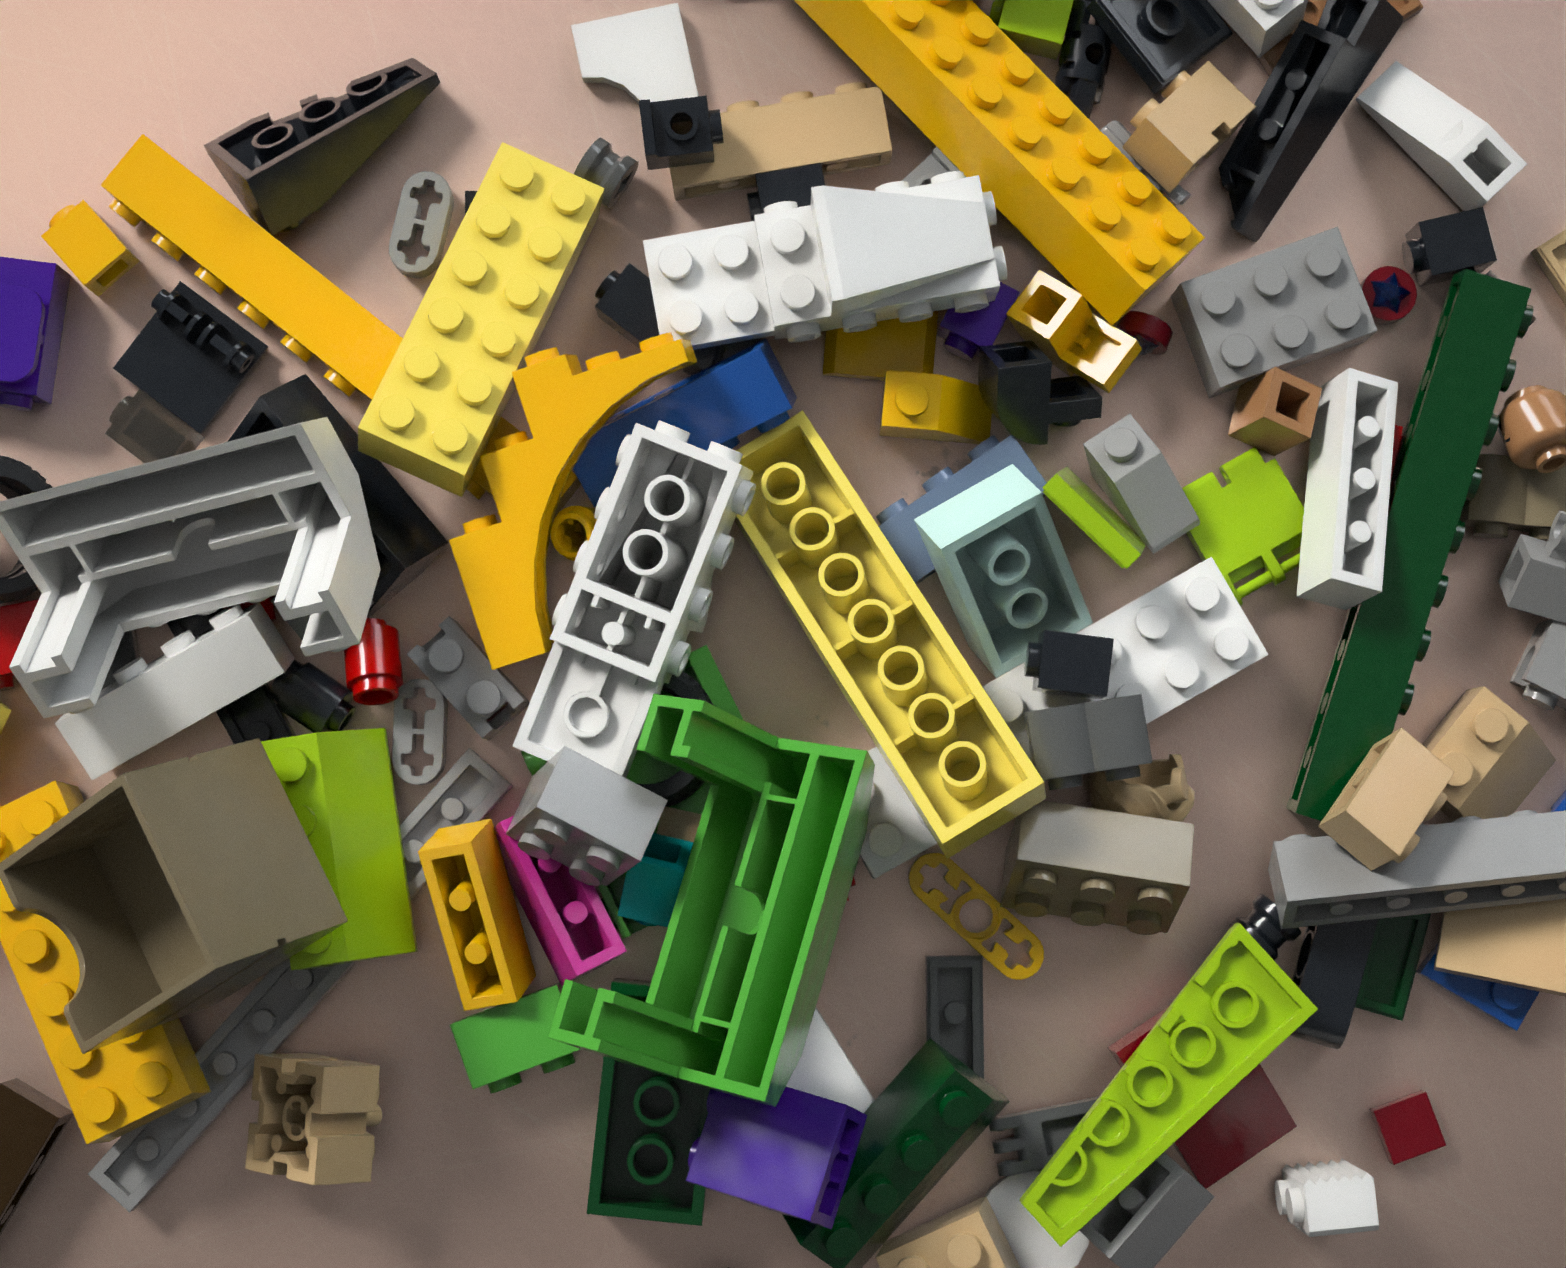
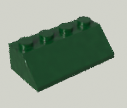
M930 1038L864 1112L868 1116L832 1230L782 1214L799 1244L832 1268H862L1010 1101L1005 1095Z

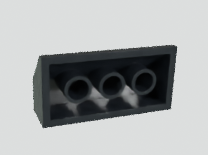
M304 374L261 395L228 442L297 423L328 417L359 475L381 569L372 598L374 604L369 608L367 618H369L422 574L449 542L378 459L358 451V435L311 379Z

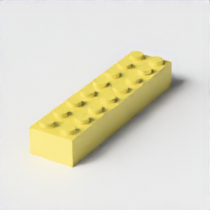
M802 410L781 425L735 450L743 454L739 464L754 471L750 482L756 484L754 497L749 509L744 516L737 514L734 520L946 858H950L1045 800V782L804 411Z

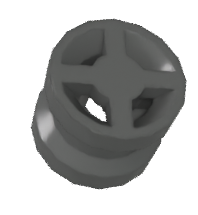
M600 137L584 154L574 175L605 188L602 204L611 208L628 188L637 171L639 162L628 155L620 157L613 152L611 143Z

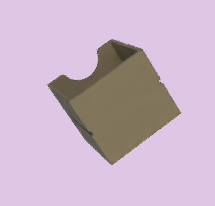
M259 738L199 753L190 759L184 757L123 773L0 863V879L13 906L18 911L34 913L53 922L64 932L74 947L80 967V979L76 993L64 1007V1015L82 1054L215 1005L348 922Z

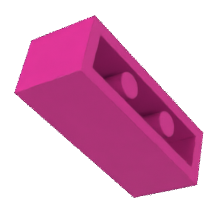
M514 816L499 822L494 827L510 884L561 986L564 985L565 979L574 981L627 952L594 886L575 879L570 875L569 867L552 858L547 860L538 859L522 851L518 847L519 841L506 835V831Z

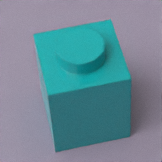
M653 833L641 861L626 873L618 916L634 919L636 922L646 926L659 925L668 928L694 842Z

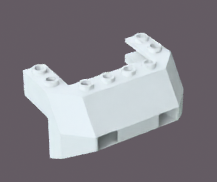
M328 417L297 423L0 501V531L41 592V596L9 668L43 718L65 713L77 714L95 707L124 632L147 626L155 628L171 620L196 614L209 615L221 608L245 602L258 603L276 595L274 604L284 621L310 615L300 647L305 657L327 651L339 652L352 645H357L361 640L381 570L359 475Z

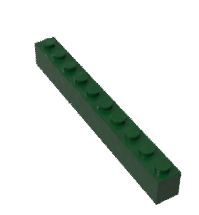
M1468 269L1452 277L1398 449L1390 482L1382 592L1348 609L1286 807L1294 813L1322 821L1372 746L1392 734L1398 714L1404 716L1410 707L1414 694V684L1408 682L1414 662H1421L1427 653L1431 640V630L1425 628L1432 607L1438 608L1441 605L1448 586V576L1442 575L1449 553L1455 554L1458 551L1464 536L1465 522L1459 521L1465 500L1471 501L1475 497L1481 482L1482 468L1476 467L1482 446L1488 447L1491 444L1498 428L1499 414L1493 413L1499 391L1505 393L1508 390L1515 374L1516 360L1510 359L1516 337L1522 339L1525 336L1531 323L1534 308L1527 304L1531 288Z

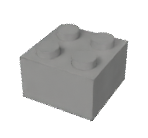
M564 746L532 776L506 831V835L519 841L518 847L528 855L543 860L552 858L569 867V873L575 879L592 886H599L600 884L607 886L641 861L668 800Z

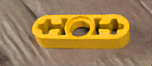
M927 853L918 857L912 863L908 872V883L913 894L1000 973L1011 979L1022 980L1033 976L1040 969L1044 959V949L1038 937L1006 908L1000 907V903L952 859H947L945 855L940 853ZM940 863L943 864L947 869L943 879L954 890L958 889L961 881L965 882L970 888L954 900L949 913L940 908V904L949 898L936 888H932L926 893L920 887L925 878L919 871L925 864L931 868H936ZM980 899L990 907L992 914L991 922L983 931L970 932L960 922V910L969 900ZM1003 918L1011 924L1009 929L1002 932L1008 939L1017 944L1021 943L1024 939L1030 943L1026 953L1031 958V961L1026 967L1018 963L1012 965L1011 968L1007 967L1004 962L1009 954L996 941L992 944L990 951L982 946L983 941L991 938L998 931Z

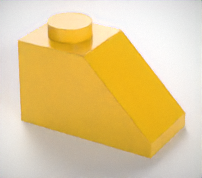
M886 370L883 383L879 436L980 444L990 437L992 412L981 397L979 385L939 374Z

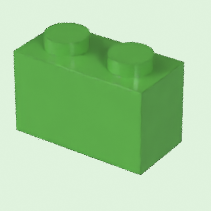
M560 982L524 995L518 1002L497 1005L450 1024L472 1089L487 1085L490 1094L496 1093L523 1082L519 1073L521 1071L541 1065L543 1073L546 1074L576 1062L573 1052L581 1050L580 1048L547 1038L563 988Z

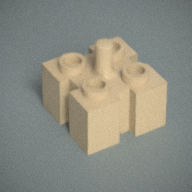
M315 1053L255 1054L251 1100L259 1101L258 1122L249 1123L245 1169L269 1175H286V1179L310 1185L371 1182L375 1143L374 1135L367 1132L366 1127L377 1126L382 1120V1111L379 1105H377L380 1095V1065L353 1060L338 1061L336 1057Z

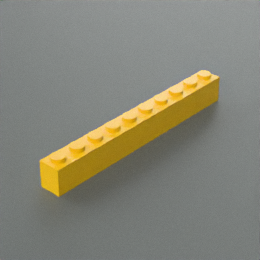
M142 134L101 183V186L114 198L108 207L134 228L141 220L157 232L151 241L177 262L184 254L200 266L194 275L221 296L226 288L231 290L243 300L237 309L260 328L264 329L269 322L274 324L286 334L280 343L303 362L307 363L314 356L329 369L323 377L345 395L350 397L357 390L372 401L403 338L147 136ZM501 416L483 455L496 451L493 443L494 440L521 431ZM481 459L466 488L478 500L485 492L493 497ZM572 471L567 478L553 519L581 486L578 477Z

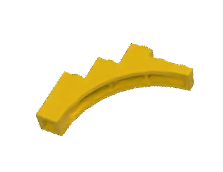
M671 332L661 334L639 342L641 353L620 359L618 351H612L585 361L588 371L582 372L577 355H559L557 347H553L526 356L527 367L511 372L533 439H528L526 431L517 432L494 440L493 443L496 451L480 456L502 522H497L495 513L462 524L465 531L464 535L449 540L492 670L551 651L554 641L550 639L553 627L547 605L546 558L553 516L567 478L591 438L622 405L657 380L697 362L690 340L679 339L674 341Z

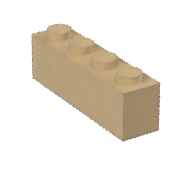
M853 82L837 87L835 94L813 97L812 92L800 91L783 96L781 103L759 106V102L753 100L733 103L726 108L727 112L720 113L724 143L713 144L714 162L671 167L670 174L675 201L754 188L756 187L755 174L821 163L823 175L825 176L889 165L893 149L882 90L878 86L868 88L865 82ZM690 121L673 123L671 129L675 133L683 135L688 133L693 125Z

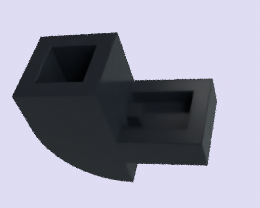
M1032 340L979 346L978 385L981 397L996 418L1017 439L1030 444L1045 445L1048 444L1049 424L1070 427L1079 424L1081 420L1101 418L1102 396L1087 380L1080 376L1051 379L1052 361Z

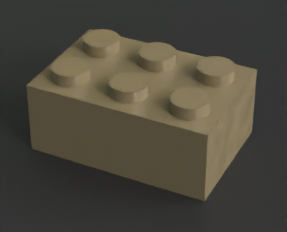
M1043 800L1016 817L1006 847L1000 907L1014 909L1018 914L1026 917H1042L1047 914L1067 917L1083 926H1098L1103 923L1125 926L1129 931L1140 935H1153L1159 932L1168 933L1190 888L1194 824Z

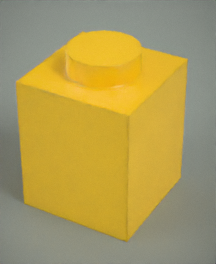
M84 200L76 206L73 204L68 205L57 212L49 222L50 228L41 235L82 284L98 297L140 262L104 219Z

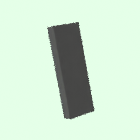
M925 956L926 1042L931 1038L984 1079L983 956Z

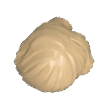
M1170 754L1169 759L1152 760L1153 763L1139 765L1141 774L1139 777L1106 781L1105 771L1092 772L1089 777L1091 808L1183 822L1193 808L1195 791L1187 783L1181 754Z

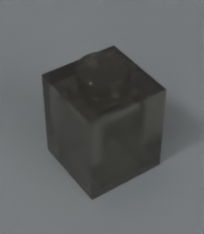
M140 389L134 397H125L115 407L109 418V422L112 425L105 433L144 463L194 451L205 438Z

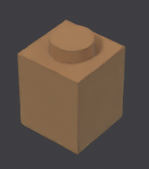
M1277 367L1268 370L1239 386L1228 436L1272 456H1276L1310 439L1322 388Z

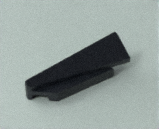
M1327 0L1318 26L1304 20L1299 22L1254 104L1256 106L1255 109L1246 118L1219 167L1222 185L1229 192L1234 213V219L1230 220L1232 228L1254 242L1260 239L1402 25L1403 16L1387 0Z

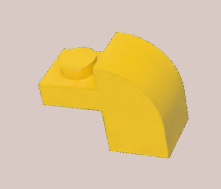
M1041 270L1036 273L1006 313L1018 334L1025 341L1032 340L1052 361L1055 367L1070 377L1075 373L1107 393H1110L1142 350L1135 338L1093 315L1082 294Z

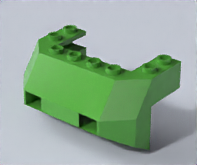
M653 694L636 750L711 784L648 995L646 1001L643 1002L615 991L598 988L597 990L565 979L547 1038L625 1064L776 1107L802 1056L867 832L875 764L866 750L779 738L706 701Z

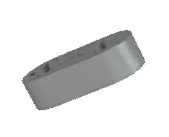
M422 171L412 175L406 181L401 192L389 241V255L393 264L403 275L410 278H423L431 275L437 269L442 258L452 217L454 196L447 181L441 175L434 172ZM428 186H434L437 196L442 201L440 204L432 203L429 206L426 220L420 219L422 207L414 197L416 193L425 194ZM417 230L423 231L422 245L425 250L429 251L427 257L419 256L415 265L409 264V259L401 250L403 246H413Z
M419 678L403 684L398 690L399 697L394 701L392 762L395 772L402 780L415 785H424L438 779L444 771L446 763L448 703L447 698L430 680ZM425 688L426 697L436 700L435 709L425 712L424 729H417L416 711L407 709L406 704L408 699L417 697L418 689ZM416 735H424V753L434 757L433 766H425L422 776H415L414 767L405 765L404 761L406 754L415 753Z

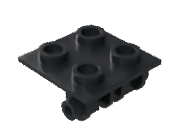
M180 281L171 293L163 289L155 296L151 307L157 312L113 369L202 435L268 349V346Z

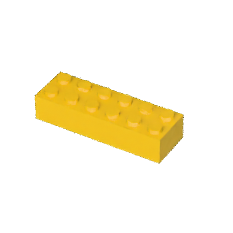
M55 780L0 807V863L82 804L84 799L79 787ZM0 879V942L86 1144L110 1142L210 1093L209 1085L179 1018L82 1054L64 1015V1007L76 993L80 979V967L74 947L64 932L50 920L34 913L18 911L13 906Z

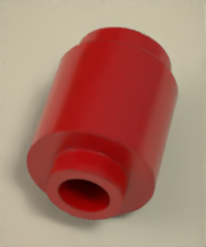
M367 618L360 643L344 650L346 685L348 690L353 692V699L358 704H387L399 697L398 688L403 684L399 631L395 627L387 625V622L383 619Z

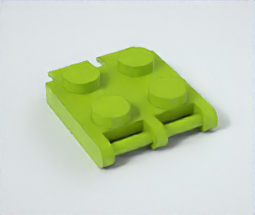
M1255 447L1219 467L1227 483L1223 488L1212 471L1182 488L1200 520V524L1186 534L1202 562L1212 556L1240 606L1243 605L1242 598L1272 582L1274 585H1278L1285 581V574L1298 567L1300 561V553L1281 564L1278 563L1277 559L1301 546L1304 507L1276 459L1274 458L1265 463ZM1264 568L1265 573L1236 589L1233 585L1255 571Z

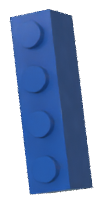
M764 338L614 414L591 438L573 470L593 507H596L605 488H610L618 469L616 457L621 443L627 434H632L636 423L655 430L658 421H662L691 433L687 441L688 444L707 451L712 441L732 449L740 443L738 435L756 426L760 433H764L786 422L790 418L787 411L793 408L797 396L770 344Z

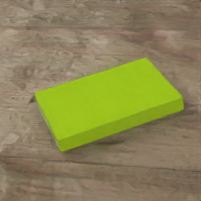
M1068 466L1057 472L1042 487L1044 489L1043 493L1122 569L1124 567L1128 569L1142 554L1146 544L1139 535Z

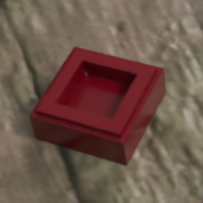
M1420 1090L1369 1109L1388 1161L1393 1165L1446 1146L1426 1091Z

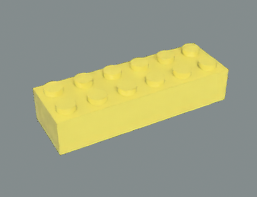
M504 142L501 143L358 426V451L460 497L463 496L481 459L480 456L483 455L516 387L511 372L526 367L525 357L532 354L599 217L605 188Z

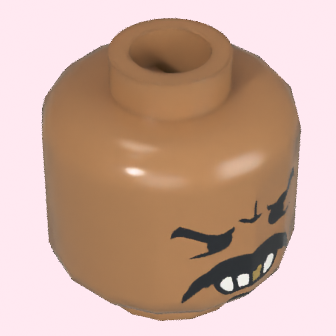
M1534 385L1520 389L1506 399L1504 408L1499 414L1498 431L1508 455L1515 465L1522 469H1537L1540 473L1554 472L1566 465V396L1560 391L1547 389L1541 385Z

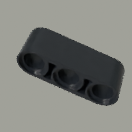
M1378 919L1306 926L1292 981L1318 1010L1290 1036L1334 1049H1339L1342 1046L1350 1026Z

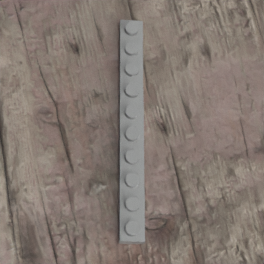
M471 748L462 755L400 825L410 900L427 883L418 850L439 828L483 820L513 787L512 784ZM287 959L271 969L195 1054L211 1092L122 1135L88 1175L128 1212L135 1210L253 1078L255 1054L275 1053L355 962L309 970H291L290 959Z

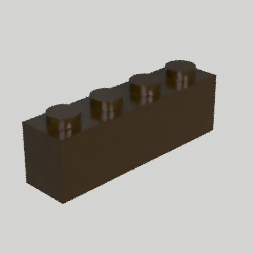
M18 1078L0 1083V1236L73 1115V1111Z

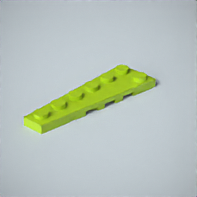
M1235 923L1212 950L1019 1201L1057 1244L1062 1247L1313 1015L1318 1008L1240 923Z

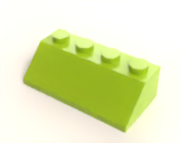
M386 729L316 732L261 741L348 922L290 957L291 970H309L418 952Z

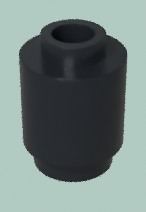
M294 659L286 672L276 677L269 690V696L277 701V709L313 733L343 731L356 711V707L350 704L353 699V692L310 662L303 665Z

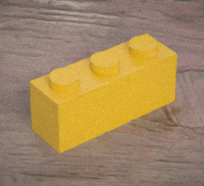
M492 819L439 828L418 850V854L464 1011L518 1002L536 977V972Z

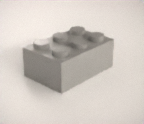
M1338 227L1182 282L1171 295L1209 398L1237 389L1239 386L1274 367L1287 371L1362 344L1378 331Z

